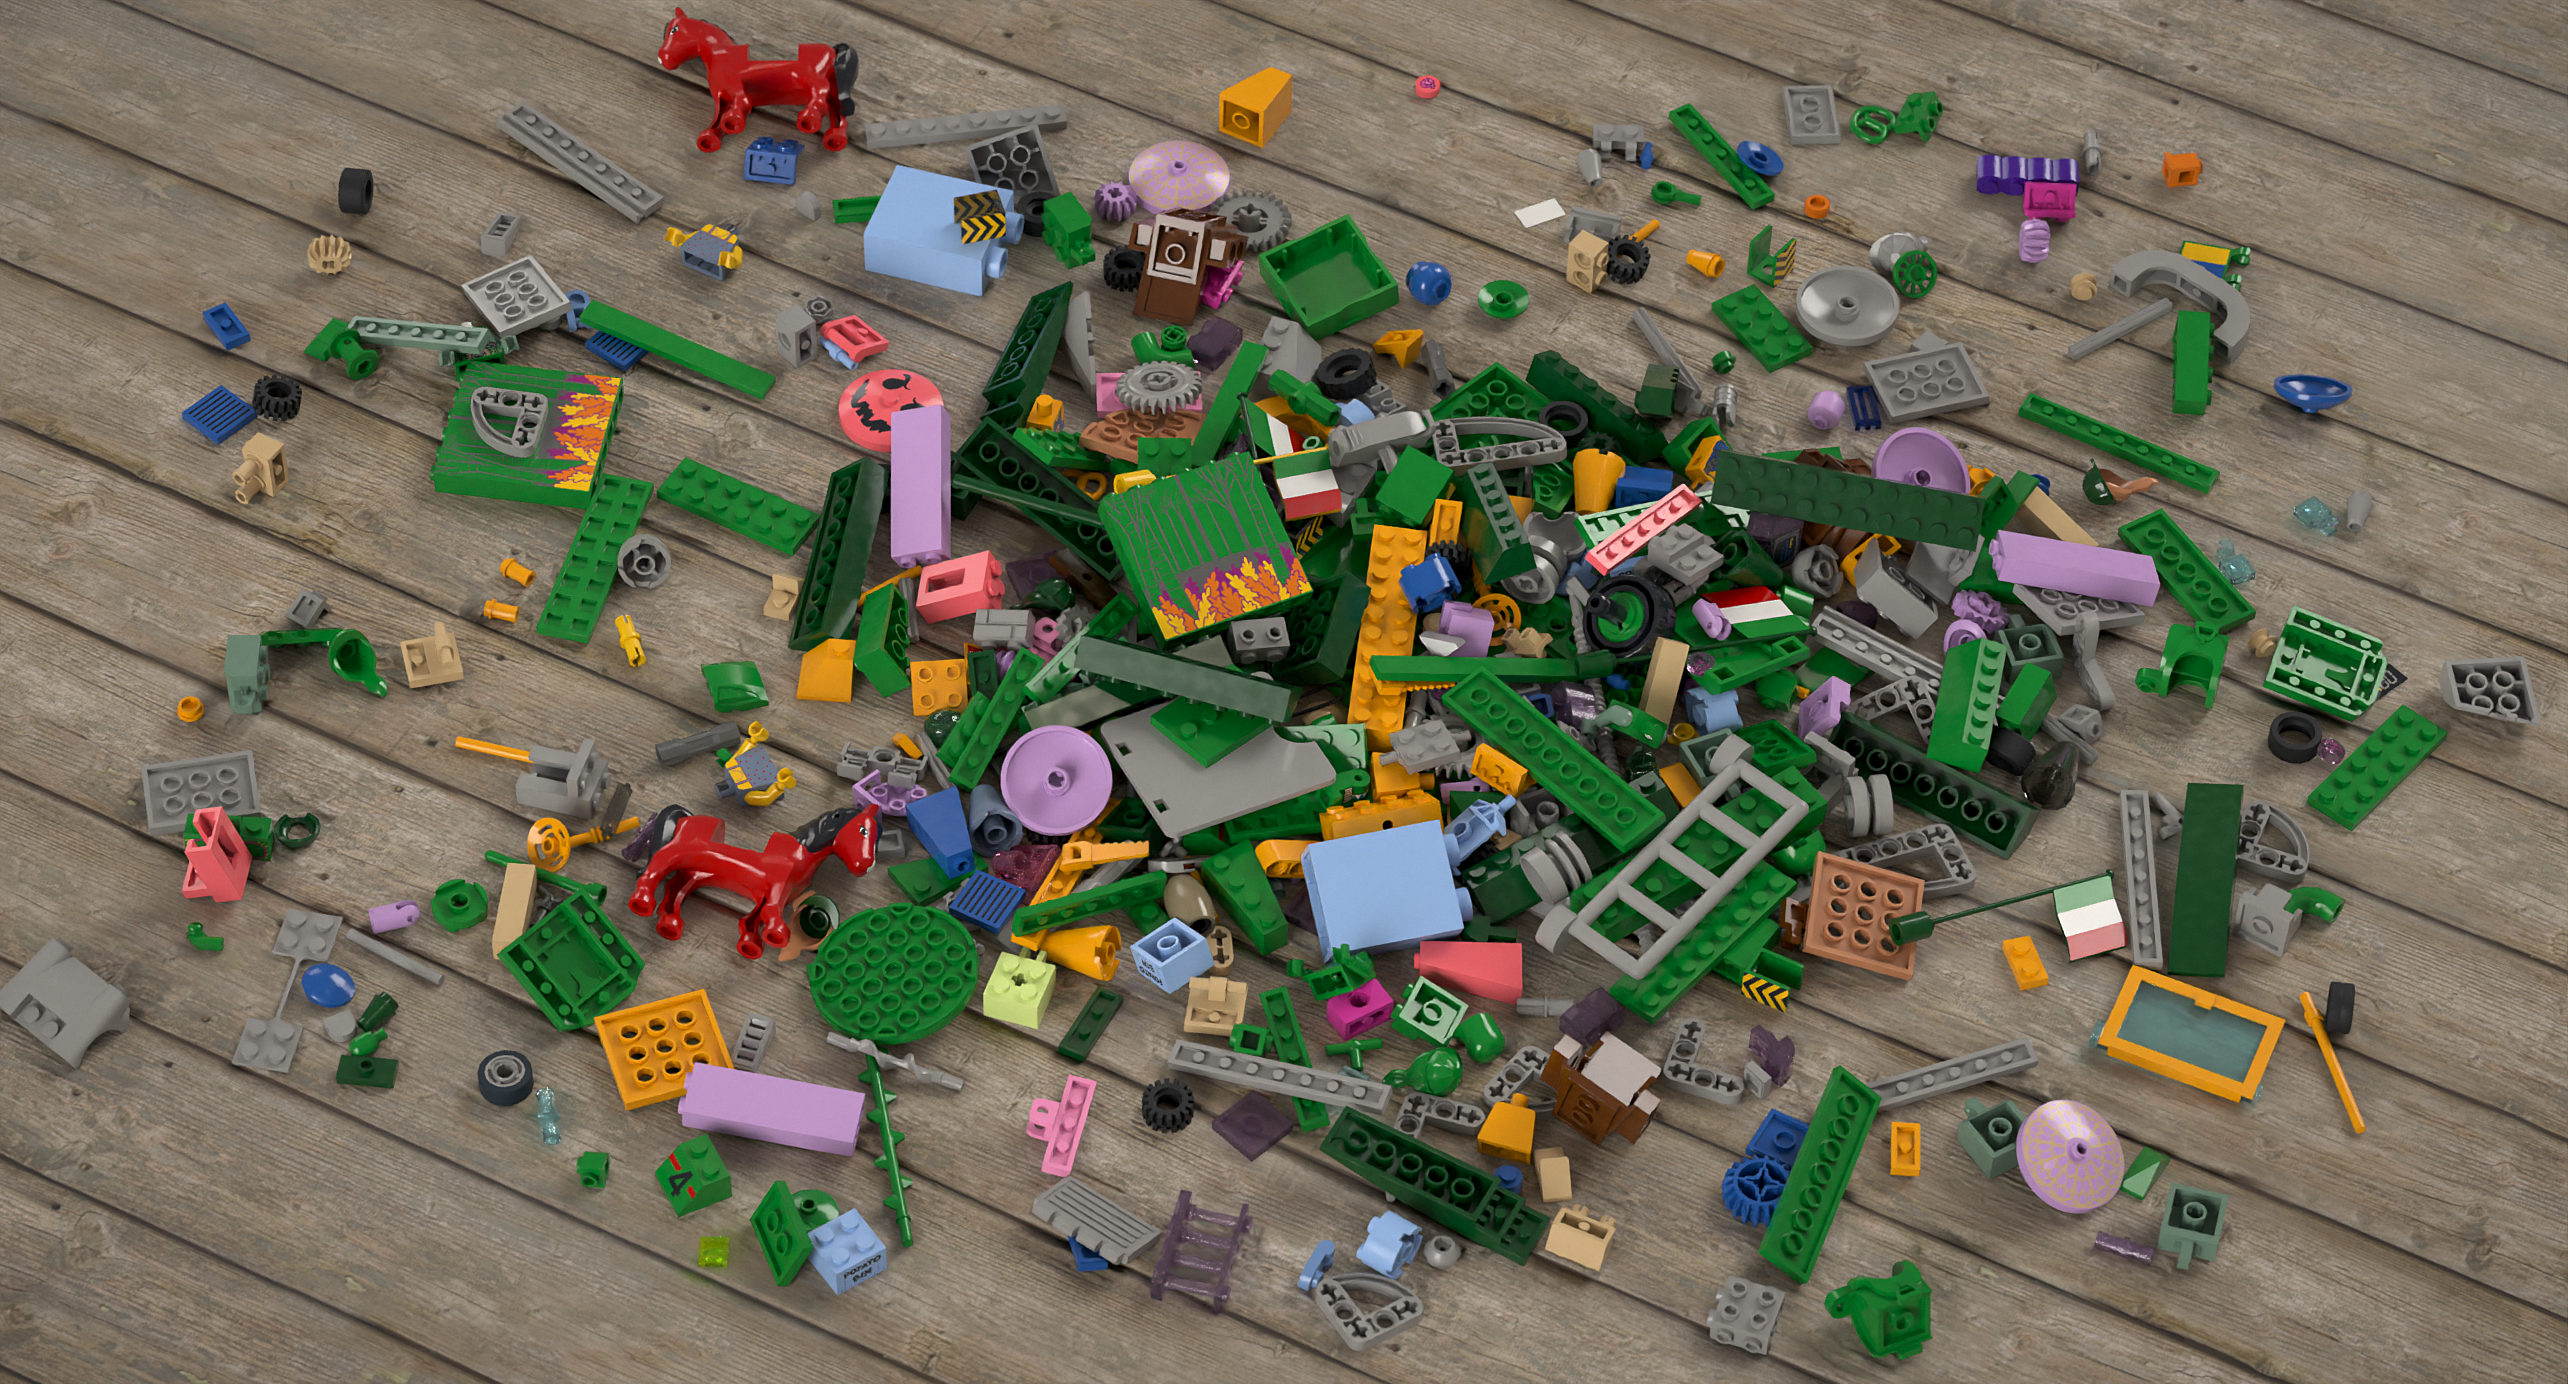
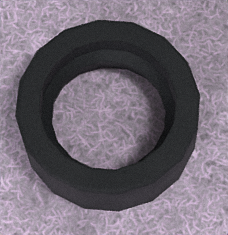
M1554 401L1547 404L1539 413L1538 423L1550 427L1548 423L1554 420L1563 419L1575 423L1578 426L1571 431L1558 432L1564 437L1567 450L1580 446L1585 441L1587 435V413L1581 406L1573 402Z
M2301 712L2280 714L2273 720L2270 726L2268 747L2273 755L2282 761L2296 764L2308 762L2319 751L2322 739L2321 727L2315 719ZM2288 730L2298 731L2309 737L2310 742L2303 745H2294L2283 740L2279 734Z

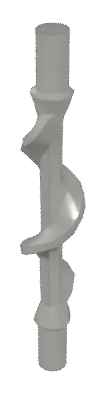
M830 1032L828 1035L827 1043L844 1048L849 1052L859 1051L873 1056L882 1069L889 1070L900 1066L915 1072L916 1077L921 1082L930 1083L933 1081L961 1091L963 1088L964 1080L945 1074L943 1071H932L916 1065L914 1055L908 1053L902 1059H898L879 1052L871 1040L857 1041L854 1038L849 1039Z

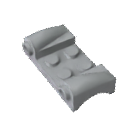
M1339 425L1336 429L1332 428L1328 435L1327 442L1329 443L1335 430H1341L1346 427ZM1329 454L1331 470L1341 493L1342 509L1340 512L1325 514V516L1332 520L1337 527L1342 528L1356 507L1355 499L1363 498L1375 480V471H1381L1384 465L1381 458L1337 467L1331 454Z

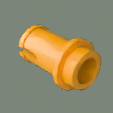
M506 558L500 566V572L503 577H511L525 587H529L536 576L534 571L518 564L515 558Z
M496 599L486 601L484 616H487L489 620L496 618L512 623H517L519 606L498 603Z

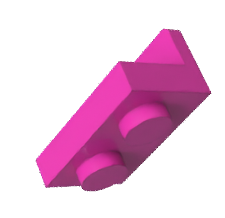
M2025 182L2023 198L2024 215L2029 216V220L2040 219V221H2043L2044 217H2054V221L2068 222L2069 218H2076V184Z
M1239 260L1235 267L1231 266L1228 268L1208 265L1206 270L1209 271V277L1200 301L1216 310L1222 301L1227 303L1234 291L1231 287L1233 285L1238 286L1244 275L1241 272L1244 262Z

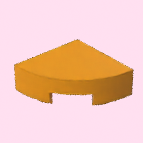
M897 732L891 738L894 745L899 749L902 748L909 758L917 760L923 754L905 734Z

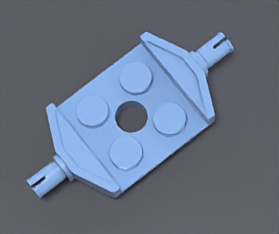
M1510 793L1498 805L1494 802L1490 804L1478 799L1444 828L1445 834L1454 833L1457 839L1460 862L1467 859L1476 848L1486 842L1496 831L1503 837L1507 834L1505 818L1503 816L1505 812L1517 803ZM1456 867L1450 868L1453 876L1461 874Z

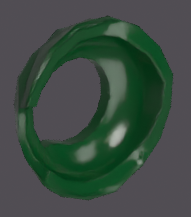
M311 813L295 818L285 814L275 824L274 832L277 839L283 845L291 848H303L315 841L319 835L321 824L319 819ZM304 825L309 831V836L301 839H289L288 833L292 826Z

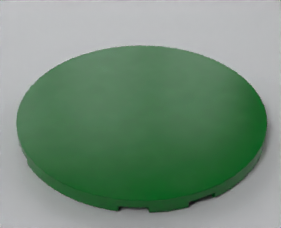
M905 902L889 903L888 907L875 910L869 908L861 911L839 924V927L834 929L819 946L818 954L815 957L814 963L811 964L809 983L818 1013L835 1031L857 1041L867 1039L871 1040L875 1045H896L927 1037L952 1022L965 1009L975 992L979 979L980 965L975 943L970 933L956 918L932 906H915L913 903Z

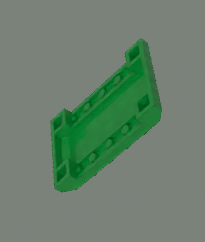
M1710 572L1708 580L1704 582L1702 587L1696 590V594L1674 608L1676 627L1672 640L1690 645V648L1744 639L1732 628L1730 635L1722 641L1710 638L1692 613V608L1701 599V594L1730 590V581L1722 580ZM1793 635L1785 639L1688 653L1683 670L1708 693L1717 695L1808 659L1810 649ZM1697 662H1702L1710 668L1705 673L1693 671V667L1698 665Z

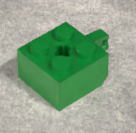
M1070 191L1044 201V213H1042L1044 231L1042 232V238L1047 246L1050 245L1054 250L1057 260L1059 262L1062 261L1068 270L1095 261L1096 253L1092 247V218Z

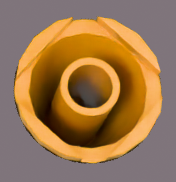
M1584 449L1577 452L1573 461L1575 512L1580 516L1607 510L1616 493L1618 478H1623L1625 475L1626 463L1621 457L1609 451L1607 455L1599 454V449Z
M1111 925L1050 931L1042 941L1039 949L1040 951L1047 952L1048 961L1100 981H1110L1115 976L1120 960L1115 959L1116 950H1121V935L1118 928Z

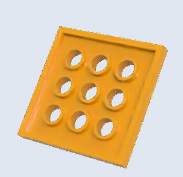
M705 989L594 1017L596 1030L626 1111L686 1095L688 1091L684 1089L687 1072L692 1073L696 1061L704 1060L708 1062V1065L734 1069ZM684 1017L692 1020L687 1024L678 1022L679 1019ZM654 1025H662L664 1027L660 1031H653L650 1028ZM627 1032H634L635 1034H637L633 1038L623 1037V1035ZM690 1039L700 1041L696 1045H688L686 1043ZM663 1046H669L673 1048L671 1051L666 1053L660 1052L658 1050ZM636 1053L644 1055V1058L640 1060H634L630 1057ZM669 1068H678L680 1070L676 1074H669L666 1071ZM643 1075H650L651 1077H653L651 1080L646 1082L640 1081L638 1079Z

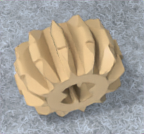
M321 235L320 239L314 238L309 245L307 257L310 268L316 269L317 273L325 272L326 275L329 273L338 275L339 271H346L347 266L350 265L352 253H350L349 242L343 241L342 237L335 238L333 235L330 237Z

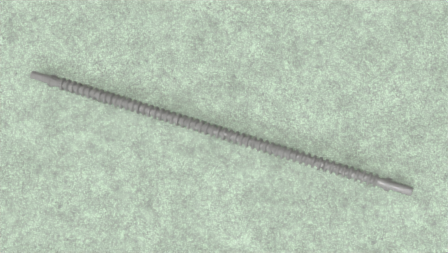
M1573 594L1571 597L1569 596L1573 615L1571 618L1572 625L1575 627L1573 633L1577 643V652H1591V647L1587 644L1583 633L1581 601ZM1600 678L1584 681L1591 717L1594 720L1595 716L1606 710ZM1606 726L1604 728L1598 727L1596 742L1600 750V761L1621 778L1611 729ZM1637 851L1624 857L1623 862L1638 854ZM1651 922L1636 930L1640 939L1639 944L1641 945L1642 955L1656 942ZM1668 1011L1659 1019L1661 1024L1670 1021Z

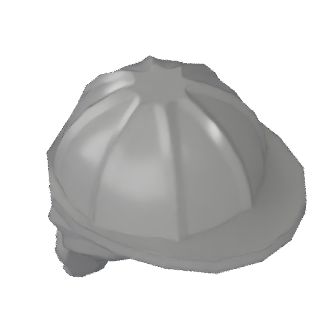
M1908 232L1887 234L1873 243L1869 252V259L1872 266L1878 272L1893 275V265H1895L1901 254L1909 250L1928 251L1931 238H1926L1922 235L1917 239L1914 234ZM1916 254V264L1922 255ZM1910 255V256H1908L1906 259H1907V261L1911 264V255ZM1902 262L1900 267L1906 269L1905 264Z

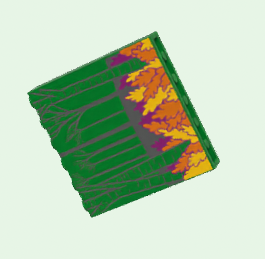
M468 360L466 370H462L460 374V389H456L454 393V408L449 409L448 427L443 428V444L438 446L436 452L437 463L431 467L430 480L434 481L435 492L587 509L602 476L623 403V378ZM480 387L538 393L547 398L548 415L537 449L533 455L521 458L502 453L492 448L478 435L473 425L471 414V398L476 389ZM509 400L504 403V405L506 406H513L517 404V402L513 400ZM483 413L486 421L493 429L504 436L512 438L518 417ZM526 423L524 427L534 428L537 424ZM524 438V443L522 446H524V444L528 442L527 438Z
M1249 451L1242 454L1239 452L1232 453L1224 460L1217 462L1215 460L1207 461L1199 468L1193 470L1190 468L1183 469L1175 476L1169 478L1165 476L1153 480L1151 484L1145 486L1141 484L1134 485L1126 492L1120 494L1110 493L1104 496L1100 502L1097 512L1160 651L1164 652L1196 641L1203 636H1211L1229 629L1231 621L1261 619L1306 604L1312 597L1314 591Z

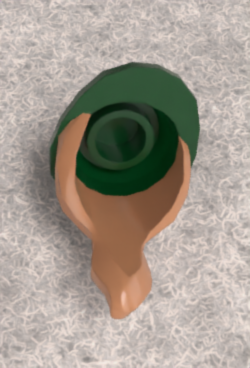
M2092 458L2090 461L2093 468L2086 473L2082 489L2088 500L2096 505H2115V501H2124L2131 494L2148 491L2153 485H2158L2159 482L2153 477L2126 481L2111 470L2098 469Z
M814 894L797 906L788 923V928L791 931L790 939L787 946L781 948L778 957L779 961L794 960L802 950L814 951L818 949L823 940L834 929L839 927L840 912L831 898L825 895Z

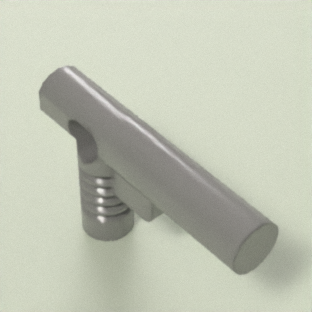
M2161 793L2156 794L2152 800L2166 814L2163 817V822L2167 825L2159 829L2158 834L2160 838L2166 839L2182 831L2184 816Z

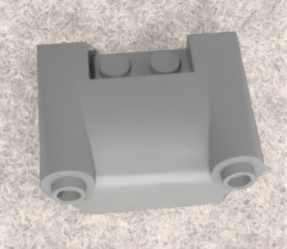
M61 937L57 941L51 938L0 990V1008L77 1069L80 1066L83 1054L95 1038L108 1030L115 1029L122 1033L127 1030L131 1023L129 1019V1004L131 1001L127 997L131 993L119 983H116L115 986L108 984L82 962L72 957L73 955L70 951L73 947Z

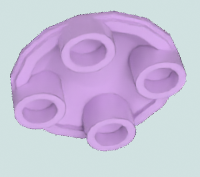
M885 782L871 790V796L881 803L882 812L893 816H907L906 804L927 797L926 790L917 784H914L912 789L891 786L888 785V782Z

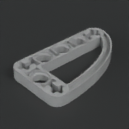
M1465 417L1439 420L1435 422L1436 432L1432 435L1436 461L1454 470L1455 477L1463 476L1468 469L1474 468L1481 463L1493 462L1496 471L1556 463L1567 457L1566 441L1558 431L1546 425L1523 419ZM1509 434L1536 440L1460 450L1457 435ZM1452 447V449L1442 450L1441 448ZM1533 452L1534 454L1524 455L1523 453ZM1499 456H1508L1507 458L1503 459L1497 458ZM1472 460H1482L1480 462H1470Z
M1946 824L1929 825L1832 853V855L1860 862L1857 859L1858 856L1866 855L1870 857L1871 861L1864 864L1879 868L1889 867L1933 854L1947 879L1924 882L1922 900L1963 893L1971 890L1975 884L1976 871L1954 832ZM1910 841H1917L1921 843L1922 846L1919 848H1912L1907 843ZM1885 848H1892L1897 853L1894 855H1886L1882 852V850ZM1946 854H1954L1959 859L1949 861L1944 856ZM1834 880V883L1838 886L1844 883L1841 880ZM1861 887L1864 895L1868 897L1873 896L1870 889ZM1887 895L1889 900L1899 901L1896 896Z

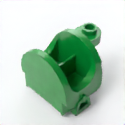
M2196 621L2195 628L2181 624L2171 625L2159 670L2151 668L2139 669L2135 684L2140 691L2158 693V696L2166 698L2173 689L2180 685L2189 684L2203 689L2207 695L2205 708L2212 709L2224 668L2230 636L2218 634V625L2202 621Z
M1909 1260L1896 1262L1892 1268V1277L1888 1279L1857 1276L1849 1279L1846 1286L1832 1290L1826 1296L1825 1309L1835 1319H1841L1850 1315L1859 1339L1873 1357L1881 1358L1897 1352L1898 1358L1903 1360L1922 1353L1923 1345L1921 1343L1932 1339V1290L1923 1280L1918 1268Z

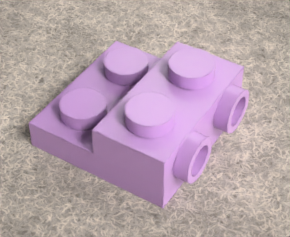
M1832 676L1800 703L1798 738L1804 742V737L1810 731L1822 737L1830 728H1834L1839 723L1840 713L1846 711L1851 702L1850 684Z

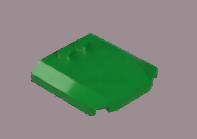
M2293 605L2271 660L2263 687L2353 722L2370 710L2375 702L2388 664L2386 656L2382 654V640Z
M583 887L497 954L498 958L559 1032L586 1028L595 1023L594 1017L605 1015L635 990L638 977L646 964Z

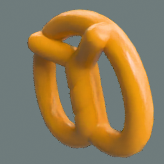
M1067 469L1061 473L1065 478L1077 477L1078 480L1075 485L1095 501L1106 491L1107 479L1101 473H1085L1079 469ZM1089 480L1099 481V487L1093 494L1084 491Z

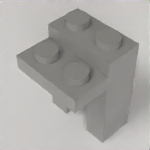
M1810 731L1804 737V743L1816 752L1817 762L1809 764L1807 768L1798 771L1808 782L1819 787L1817 791L1828 802L1826 818L1843 800L1845 777L1858 776L1859 770L1854 767L1856 759L1848 752L1842 751L1824 737Z
M584 738L578 754L533 745L528 756L529 761L534 762L530 774L521 773L515 785L517 803L591 819L595 809L599 810L601 807L602 793L604 789L609 788L612 774L608 773L607 761L599 759L595 740Z

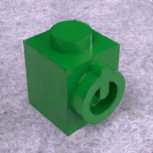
M1780 669L1759 678L1755 691L1761 705L1768 710L1775 711L1779 709L1789 713L1800 690L1798 680H1796L1797 677L1787 670Z
M1245 1022L1235 1023L1231 1032L1229 1047L1234 1048L1233 1051L1262 1058L1265 1057L1266 1052H1271L1274 1036L1270 1035V1028Z

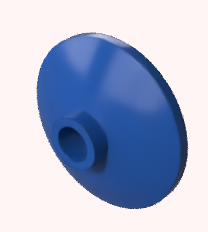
M1743 141L1737 147L1740 159L1755 173L1778 175L1782 172L1784 168L1782 159L1769 147L1754 141Z

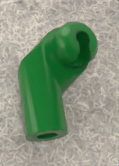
M191 922L188 925L187 939L196 949L223 951L224 937L207 936L202 931L203 925L200 922Z

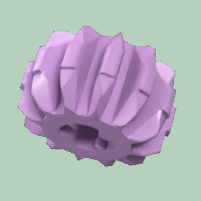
M1110 181L1109 185L1101 184L1100 189L1096 190L1094 195L1095 212L1099 214L1100 219L1107 218L1108 222L1117 220L1120 223L1122 218L1129 220L1130 215L1135 213L1137 196L1135 191H1132L1131 186H1123L1122 181L1118 184H1114L1112 181Z
M2032 219L2025 220L2022 223L2018 238L2019 255L2022 261L2036 263L2043 262L2047 258L2051 234L2049 233L2050 228L2046 221Z

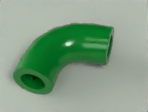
M1151 332L1140 333L1131 340L1132 349L1141 366L1143 363L1151 364L1152 361H1157L1158 363L1162 361L1171 363L1173 361L1177 362V365L1185 364L1186 367H1191L1195 371L1190 349L1175 352L1164 351L1160 348L1155 335Z
M2300 887L2287 891L2292 894V897L2284 910L2294 914L2298 908L2303 911L2302 915L2312 914L2329 923H2333L2341 913L2345 900L2319 887Z

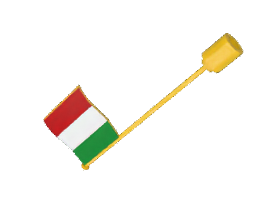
M1328 444L1321 448L1253 460L1255 465L1273 463L1275 484L1285 509V522L1341 511V493L1331 470ZM1148 469L1118 474L1114 478V491L1120 494L1126 492L1134 485L1141 484L1145 486L1151 484L1157 478Z

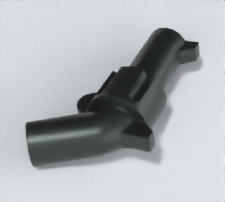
M540 885L536 889V893L542 900H538L536 903L538 912L531 921L530 928L563 902L562 899L555 898L554 894L545 885Z

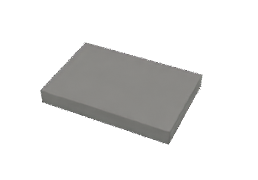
M1832 85L1782 87L1790 145L1840 143L1841 135Z

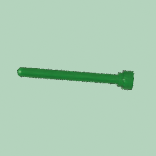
M493 850L485 852V859L506 868L508 863L528 864ZM536 867L537 879L572 892H576L583 887L599 907L602 906L607 897L608 889L605 885L596 882L586 885Z

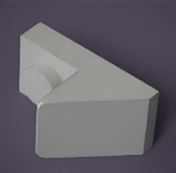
M1425 631L1419 637L1428 650L1419 656L1446 657L1466 642L1461 637Z

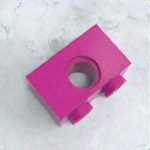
M1375 978L1351 992L1334 996L1328 1000L1327 1020L1345 1042L1391 1020L1390 1014L1393 1011L1394 1001Z

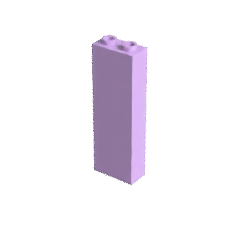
M941 404L891 412V558L900 567L907 569L916 567L917 564L941 563V561L951 560L950 414Z
M1998 530L1996 538L1992 539L1989 545V555H1992L1993 558L1992 567L1996 570L1999 581L2153 607L2160 587L2152 556Z
M697 1062L694 1064L692 1073L687 1072L684 1089L688 1091L686 1097L680 1098L678 1114H682V1126L853 1157L865 1109V1093Z

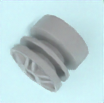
M1562 831L1554 834L1553 840L1547 839L1544 841L1547 855L1540 848L1534 847L1520 856V864L1527 879L1537 894L1549 906H1554L1568 896L1566 884L1575 890L1581 886V883L1586 884L1592 880V873L1583 853L1567 834Z

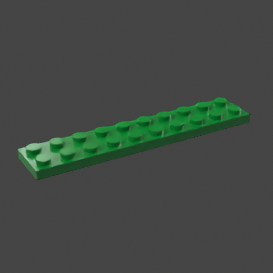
M1483 665L1441 696L1442 703L1509 759L1527 769V774L1623 853L1627 852L1666 821L1665 814Z

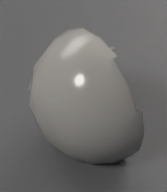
M1533 512L1523 522V529L1527 536L1544 537L1555 543L1565 554L1567 564L1576 561L1587 549L1586 543L1573 524L1576 518L1580 516L1576 512H1564L1560 518L1555 520L1546 519L1543 516V512Z

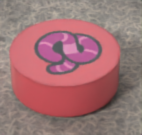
M1421 76L1415 82V92L1424 99L1434 98L1440 92V81L1434 76Z

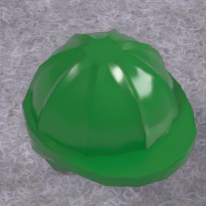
M346 629L334 637L329 646L328 661L331 670L346 681L362 682L371 693L378 694L383 698L386 697L387 683L376 674L377 657L368 639L356 629Z
M1448 1047L1436 1048L1417 1056L1406 1070H1391L1386 1074L1382 1082L1397 1089L1408 1086L1413 1087L1417 1092L1445 1097L1453 1093L1463 1080L1462 1061L1455 1049Z

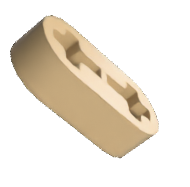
M1215 926L1214 931L1206 937L1215 964L1209 968V971L1216 976H1227L1232 972L1234 966L1232 935L1227 928ZM1216 938H1221L1222 946H1217ZM1218 957H1223L1224 964H1219Z

